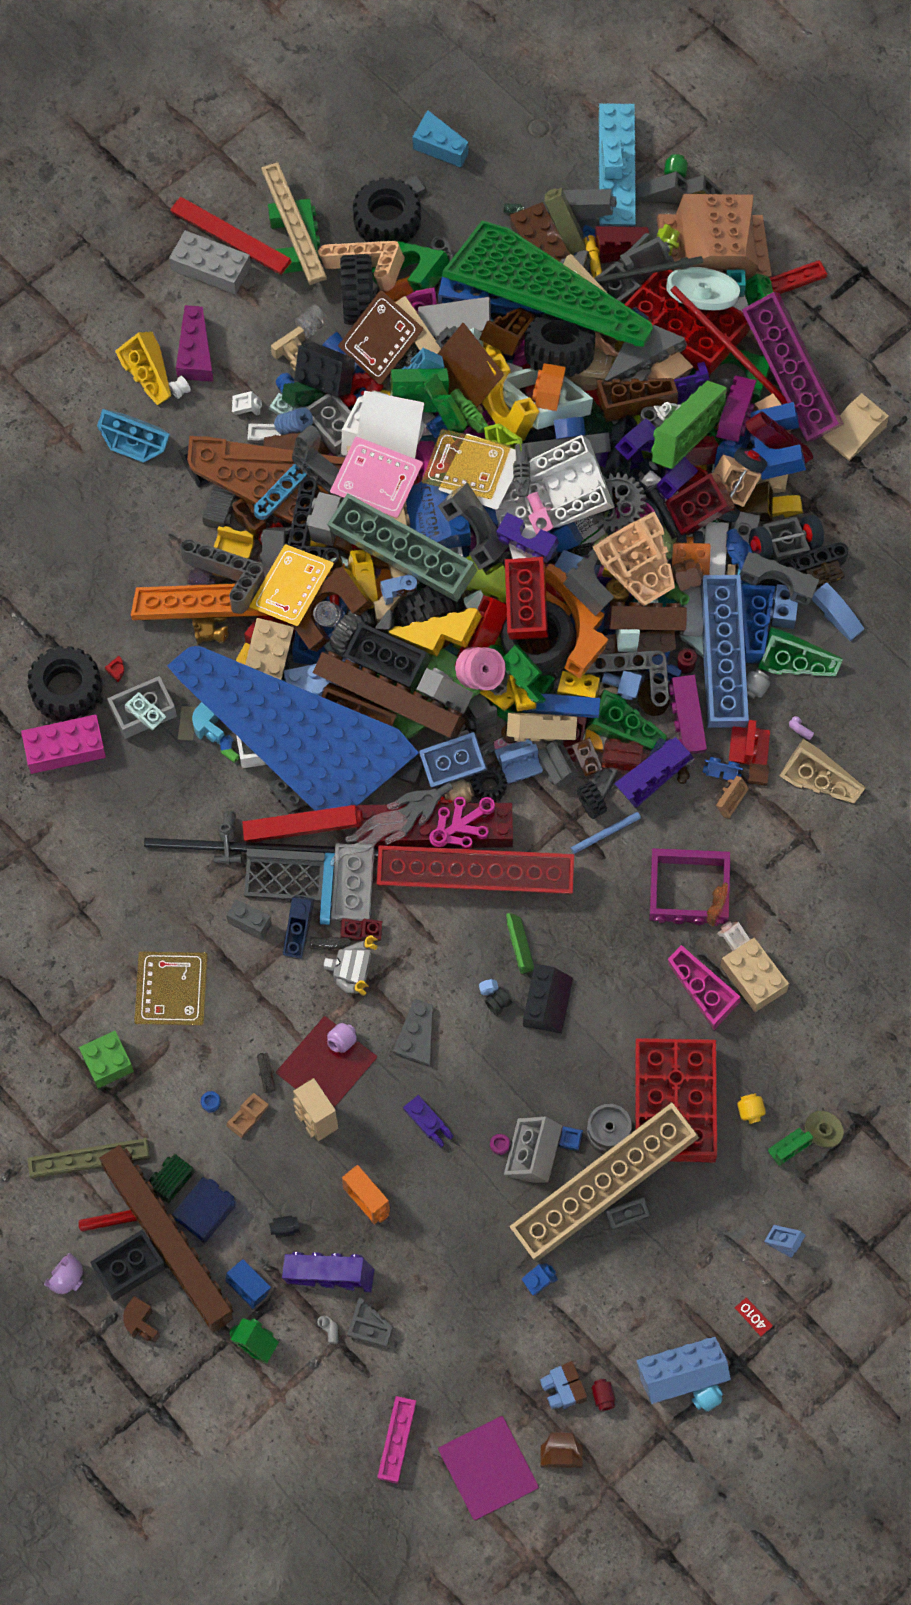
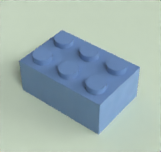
M474 732L419 751L430 786L433 789L488 770Z

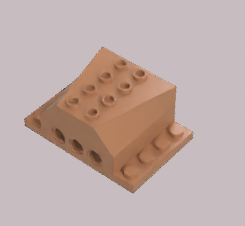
M683 194L676 214H658V230L663 228L664 224H668L680 232L676 241L679 247L678 249L673 248L671 253L673 260L679 261L680 258L702 256L703 263L689 267H703L724 274L727 273V270H745V280L750 279L755 274L765 275L769 278L772 277L763 215H752L754 195Z

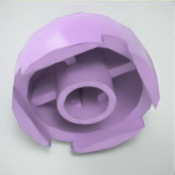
M69 1252L51 1272L52 1278H47L44 1285L58 1294H66L72 1289L76 1291L83 1283L81 1280L83 1267L80 1261Z

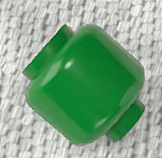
M672 154L665 161L664 175L677 171L685 178L687 176L688 161L684 159L683 155Z

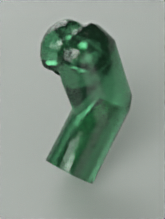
M504 204V213L514 214L525 209L521 204Z

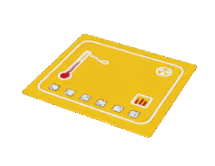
M284 545L249 607L298 626L334 563L289 545Z

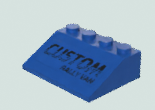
M447 472L439 473V478L433 476L413 485L406 499L410 528L448 549L471 545L468 521L459 515L448 522L438 507L449 495V493L439 490L442 483L440 481H443Z

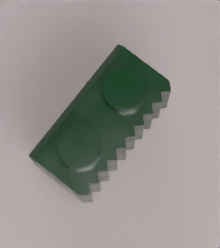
M288 382L283 385L282 401L292 407L310 406L325 396L326 393L299 382Z
M176 1154L172 1157H167L162 1164L163 1168L159 1173L155 1172L149 1179L150 1184L155 1190L154 1192L168 1203L173 1200L195 1173L194 1168Z

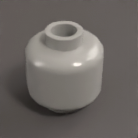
M760 670L750 671L746 677L747 696L752 699L755 696L761 698L770 686L769 676Z

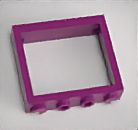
M652 848L649 921H659V923L667 921L675 924L689 922L695 925L710 923L715 926L728 922L730 852ZM658 863L724 866L723 911L656 908Z

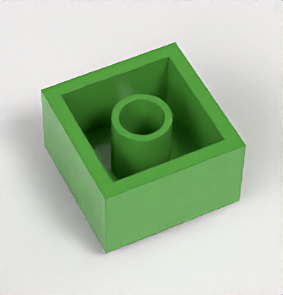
M116 1031L79 1047L97 1089L134 1072Z

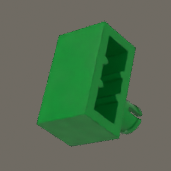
M242 1318L240 1324L234 1325L230 1330L231 1341L253 1359L268 1363L279 1341L273 1337V1332L262 1328L263 1324L255 1319L249 1321Z

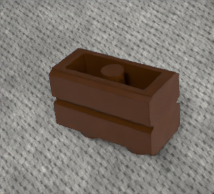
M691 558L683 563L673 564L672 568L681 591L689 589L690 586L701 585V578H704L699 562L695 563Z

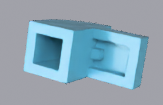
M202 702L194 710L192 716L195 734L200 740L205 735L211 742L220 744L224 732L214 725L219 718Z

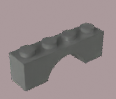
M748 552L739 574L742 581L752 585H756L764 579L778 580L787 587L790 593V600L805 606L810 604L819 579L814 578L810 574H803L792 567L783 566L775 560H768L757 553Z

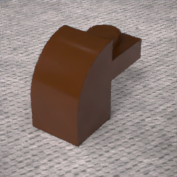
M136 1296L131 1299L124 1310L123 1321L126 1330L133 1339L139 1332V1336L145 1341L149 1342L151 1340L156 1343L160 1337L159 1332L145 1323L153 1312L152 1308Z

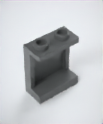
M660 237L620 255L626 271L674 262L672 256L668 254L670 248L667 242H663ZM652 274L632 278L641 287V282L649 279Z

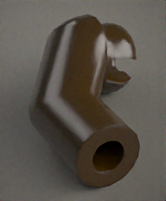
M684 766L677 772L679 775L677 781L681 784H686L687 779L690 778L689 771Z

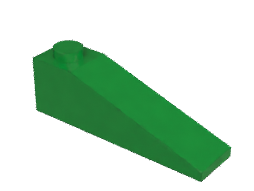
M771 627L767 635L765 654L760 660L758 668L773 674L793 673L794 675L836 676L843 658L790 633Z

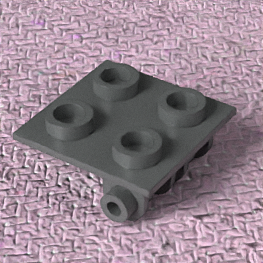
M281 778L268 783L271 790L270 793L277 798L279 803L281 802L280 805L282 807L285 806L288 815L296 814L298 809L308 805Z

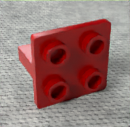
M749 720L747 728L733 726L729 761L750 765V763L767 765L770 731L756 728V721Z

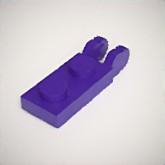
M419 1095L403 1107L408 1116L438 1147L444 1146L442 1139L436 1134L439 1130L449 1140L454 1137L442 1120Z

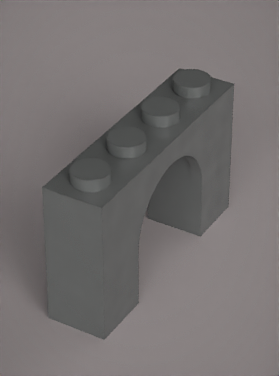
M468 482L452 491L438 505L448 522L461 515L472 526L476 534L477 545L469 555L479 570L494 562L509 546L498 540L496 525Z
M592 549L588 553V559L584 557L577 564V569L573 567L566 574L568 578L563 584L596 616L614 596L598 581L595 575L594 566L602 564L596 552Z

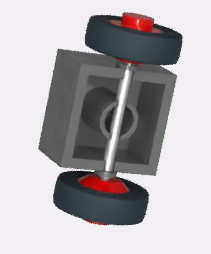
M815 515L803 517L800 524L797 517L764 524L762 527L753 528L749 533V545L752 553H757L763 558L777 562L809 552L810 549L819 548L824 542L823 526Z

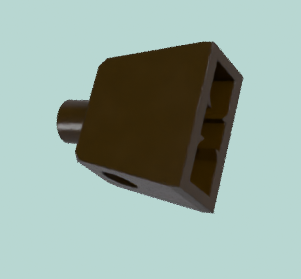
M769 481L756 484L744 507L737 504L734 505L740 512L759 515V521H773L774 490Z

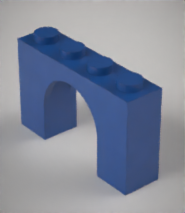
M794 402L750 412L752 418L762 411L786 430L800 428ZM750 434L752 445H755V448H752V450L767 461L765 470L760 473L762 480L806 470L800 444L782 449H771Z

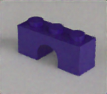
M507 512L496 531L498 540L505 545L511 544L515 546V549L525 554L527 552L532 557H543L544 561L548 563L559 544L558 538L542 529L534 538L528 539L523 537L522 532L525 529L524 520Z

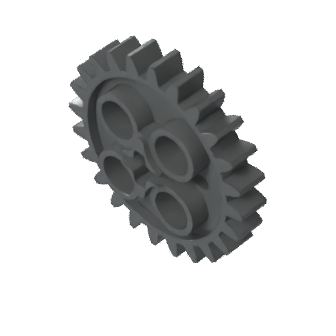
M610 473L609 479L603 476L614 505L615 499L612 489L615 488V495L619 501L617 502V507L620 513L619 519H617L616 508L589 516V519H592L593 525L598 523L597 527L599 530L604 527L605 533L609 529L614 533L616 529L620 530L635 520H639L641 518L639 514H645V511L642 509L647 507L646 502H644L647 497L643 495L645 491L643 488H639L641 486L639 482L635 483L634 477L628 480L627 474L623 478H621L620 473H617L616 477H613L612 473ZM624 489H627V494L621 496L620 492ZM626 507H631L629 513H623V510ZM606 512H613L610 517H604Z

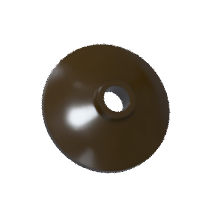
M653 678L655 683H662L661 680ZM646 679L642 682L637 696L638 704L647 715L659 716L667 710L670 703V695L668 702L664 706L655 705L652 699L650 700V679ZM657 692L655 694V700L658 703L665 701L666 696L664 693Z

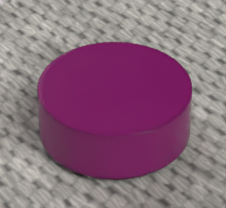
M504 1134L494 1135L490 1140L491 1151L496 1155L506 1154L510 1149L509 1138Z

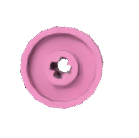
M484 647L465 649L460 653L455 666L459 682L466 688L477 690L495 689L502 682L506 670L502 655L495 649Z

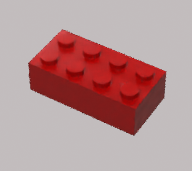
M544 558L505 559L507 633L509 639L548 637Z

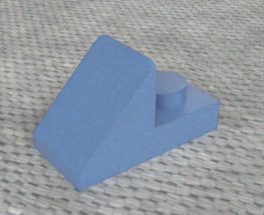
M773 1225L764 1242L788 1257H793L806 1235L799 1230Z

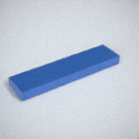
M542 694L546 699L544 703H536L535 709L522 711L524 713L599 718L601 698Z

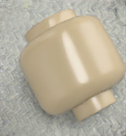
M460 779L450 783L453 789L444 794L446 799L452 800L454 803L455 798L463 797L466 803L471 802L474 791L470 782Z

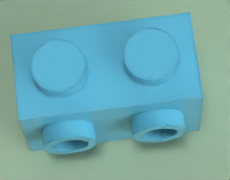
M620 136L602 137L601 152L604 180L621 179L623 169H626V159L622 158L624 143H620Z

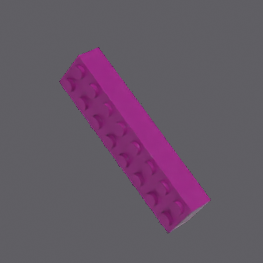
M773 292L742 309L787 403L794 402L799 426L806 441H813L842 426L844 423L780 294Z

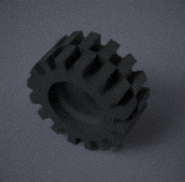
M487 766V771L473 776L472 788L477 799L479 797L480 800L489 797L496 802L497 798L501 800L502 795L504 796L506 793L507 779L504 772L501 773L500 768L496 770V766H492V769H489V766ZM486 779H493L496 781L497 786L493 790H486L483 788L482 783Z
M592 781L578 787L577 795L582 803V807L585 808V812L588 813L591 819H594L606 813L607 806L603 796L600 794V790Z

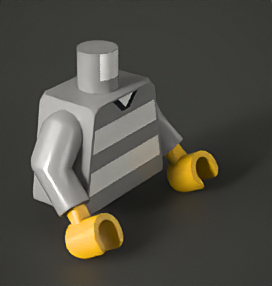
M372 935L368 936L365 941L340 949L337 959L325 958L324 969L334 971V981L345 993L366 995L364 988L369 987L366 979L371 961V950L369 949L376 950L378 948L377 945L372 944L378 940Z

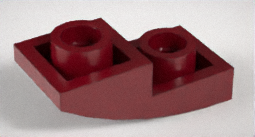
M342 918L340 939L365 941L368 936L372 935L378 939L377 941L381 940L382 921L365 918L362 921Z

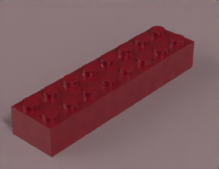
M466 803L465 808L462 810L461 819L477 809L479 803ZM495 803V809L491 814H483L468 824V826L475 827L485 826L488 829V837L486 839H479L477 835L459 832L451 835L459 838L470 837L472 839L471 848L513 847L512 803ZM408 804L403 806L357 805L363 812L361 827H357V844L374 845L375 848H379V846L437 848L430 843L429 837L430 833L437 829L439 821L438 811L442 807H446L450 811V817L446 820L445 824L446 829L452 825L455 810L454 804H437L429 819L423 817V814L420 815L407 835L402 832V828L405 826L408 818L400 814L398 810L406 807ZM486 805L483 808L489 810L491 807ZM445 811L441 812L442 816H446L448 814ZM481 830L479 832V834L484 835L486 833L484 830ZM442 837L436 838L437 841H441L443 839ZM464 841L463 844H464V845H469L470 842H469V841ZM446 844L444 847L441 848L462 847L460 845Z

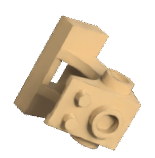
M299 326L271 345L272 356L278 359L284 355L294 371L296 369L299 345H302L301 343L305 341L304 330Z

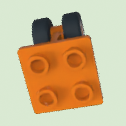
M694 531L693 537H688L686 534L676 535V543H673L672 567L673 564L683 563L685 560L692 558L695 563L699 562L703 575H709L711 545L704 543L703 532ZM672 568L673 580L677 581Z

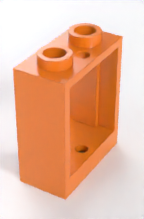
M356 1165L342 1177L343 1189L374 1225L378 1221L381 1223L389 1216V1200L364 1171Z

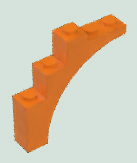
M550 563L545 570L546 582L554 587L565 600L571 610L576 628L575 648L568 657L564 669L580 679L605 650L608 638L596 631L600 627L605 614L600 611L595 616L563 584L568 578L566 573Z

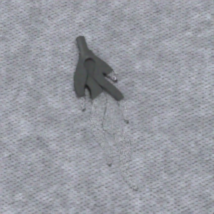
M447 783L438 790L409 792L388 804L387 809L389 810L399 808L405 804L408 805L399 810L380 813L369 818L353 835L346 837L345 840L346 842L356 841L369 830H373L372 833L363 841L340 849L332 858L330 866H333L340 858L346 855L369 851L381 838L389 833L398 831L385 840L386 844L401 839L410 832L420 815L422 816L419 820V825H423L433 814L437 803L441 800V796L453 789L452 785Z

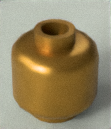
M616 578L607 583L606 589L614 596L610 602L627 601L630 592Z

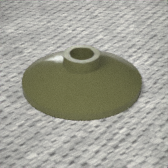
M816 1111L811 1113L806 1119L805 1130L812 1134V1142L818 1146L830 1148L838 1145L844 1135L843 1126L840 1120L827 1111Z

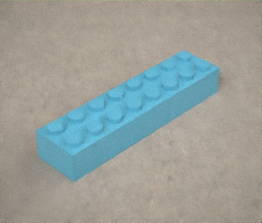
M599 104V189H611L613 196H616L617 205L613 208V215L599 217V226L635 227L636 224L635 104ZM620 136V143H624L622 158L626 159V169H623L621 179L604 180L601 152L602 137Z

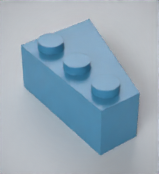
M427 110L413 135V149L461 168L468 156V141Z

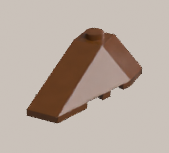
M333 683L325 686L321 696L392 727L397 716L396 713Z

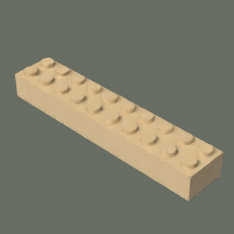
M670 1103L509 1227L537 1262L699 1138L674 1104Z

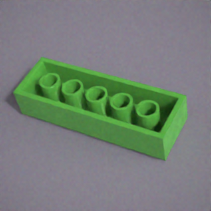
M707 380L702 386H699L694 394L690 395L687 401L683 402L677 410L673 411L672 415L665 419L663 424L654 431L653 437L655 441L651 450L653 454L652 462L673 469L720 422L725 406L727 387Z

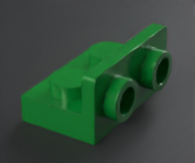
M755 274L745 281V297L748 306L773 293L772 283L768 276Z
M798 1128L770 1147L768 1153L780 1167L810 1146L813 1136L809 1131L804 1134Z

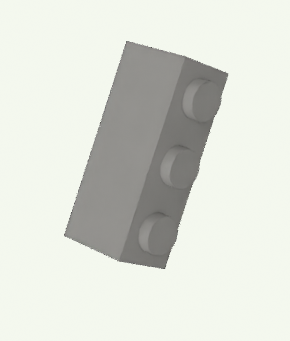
M548 1117L519 1118L504 1175L532 1183L548 1182L562 1125Z

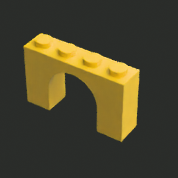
M502 356L492 358L493 361L503 372L504 376L482 401V404L496 424H502L521 437L523 441L527 437L540 411L530 397L515 401L511 410L507 407L503 397V385L511 369ZM489 364V366H490L491 370L493 371L494 375H496L495 370H494V369L492 368V366Z

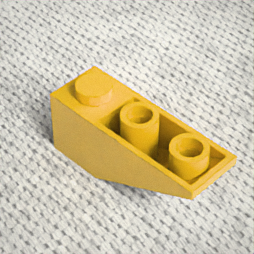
M364 550L350 551L348 569L374 604V601H378L371 555Z

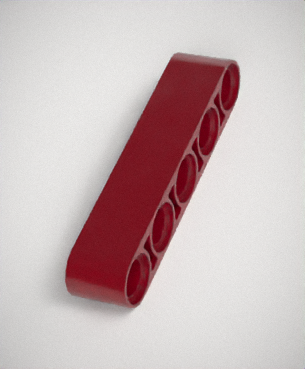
M759 412L745 422L749 432L769 448L782 449L800 444L805 464L813 459V454L809 447L764 412Z

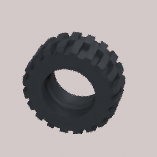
M383 177L379 178L378 181H370L369 185L365 184L361 187V191L359 190L353 200L354 227L358 231V235L362 239L365 238V242L393 240L407 243L409 237L413 238L420 227L421 203L417 192L413 190L411 185H405L404 181L400 179L396 181L395 178L389 177V179H384ZM384 205L395 206L403 212L392 220H381L371 214L376 208Z
M368 254L343 255L340 258L344 323L347 325H354L374 299L371 256Z
M546 313L542 314L540 318H535L528 325L529 327L525 332L524 354L527 363L535 371L542 370L543 364L546 363L566 367L564 376L572 377L576 373H582L593 362L595 354L594 330Z
M427 586L420 591H415L398 604V607L393 612L395 626L405 627L409 626L412 622H424L432 617L440 618L447 616V614L452 612L459 613L462 610H466L467 607L462 597L456 602Z
M57 646L56 650H52V648L46 650L47 653L45 655L41 653L37 657L38 661H33L31 665L32 670L28 671L29 680L27 681L31 699L37 710H41V714L45 717L50 715L52 720L57 721L58 718H61L62 722L68 721L70 718L77 719L80 715L86 716L89 709L93 710L96 707L95 701L99 702L101 698L102 680L96 662L93 661L88 653L85 654L84 650L80 648L74 650L73 646H67V648ZM61 673H74L82 678L79 688L70 694L58 695L47 689L49 682Z

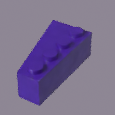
M676 737L669 739L662 748L654 752L614 784L636 809L690 762L693 756Z
M292 1252V1254H285L282 1279L288 1284L314 1287L316 1283H319V1286L332 1289L335 1285H338L350 1291H354V1287L363 1288L364 1292L371 1293L374 1268L363 1256L358 1254H352L351 1257H343V1255L336 1253L331 1254V1256H324L321 1253L304 1255L301 1252Z

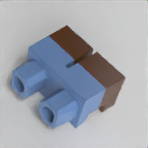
M573 1361L550 1370L549 1375L540 1379L544 1391L555 1388L557 1393L547 1398L551 1409L562 1407L564 1410L577 1403L587 1402L586 1392L579 1380Z

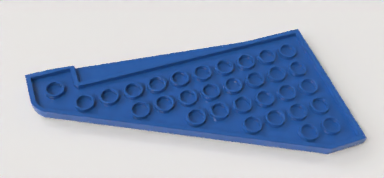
M189 647L167 665L174 675L315 811L360 805L419 754L403 733L395 727L204 647Z

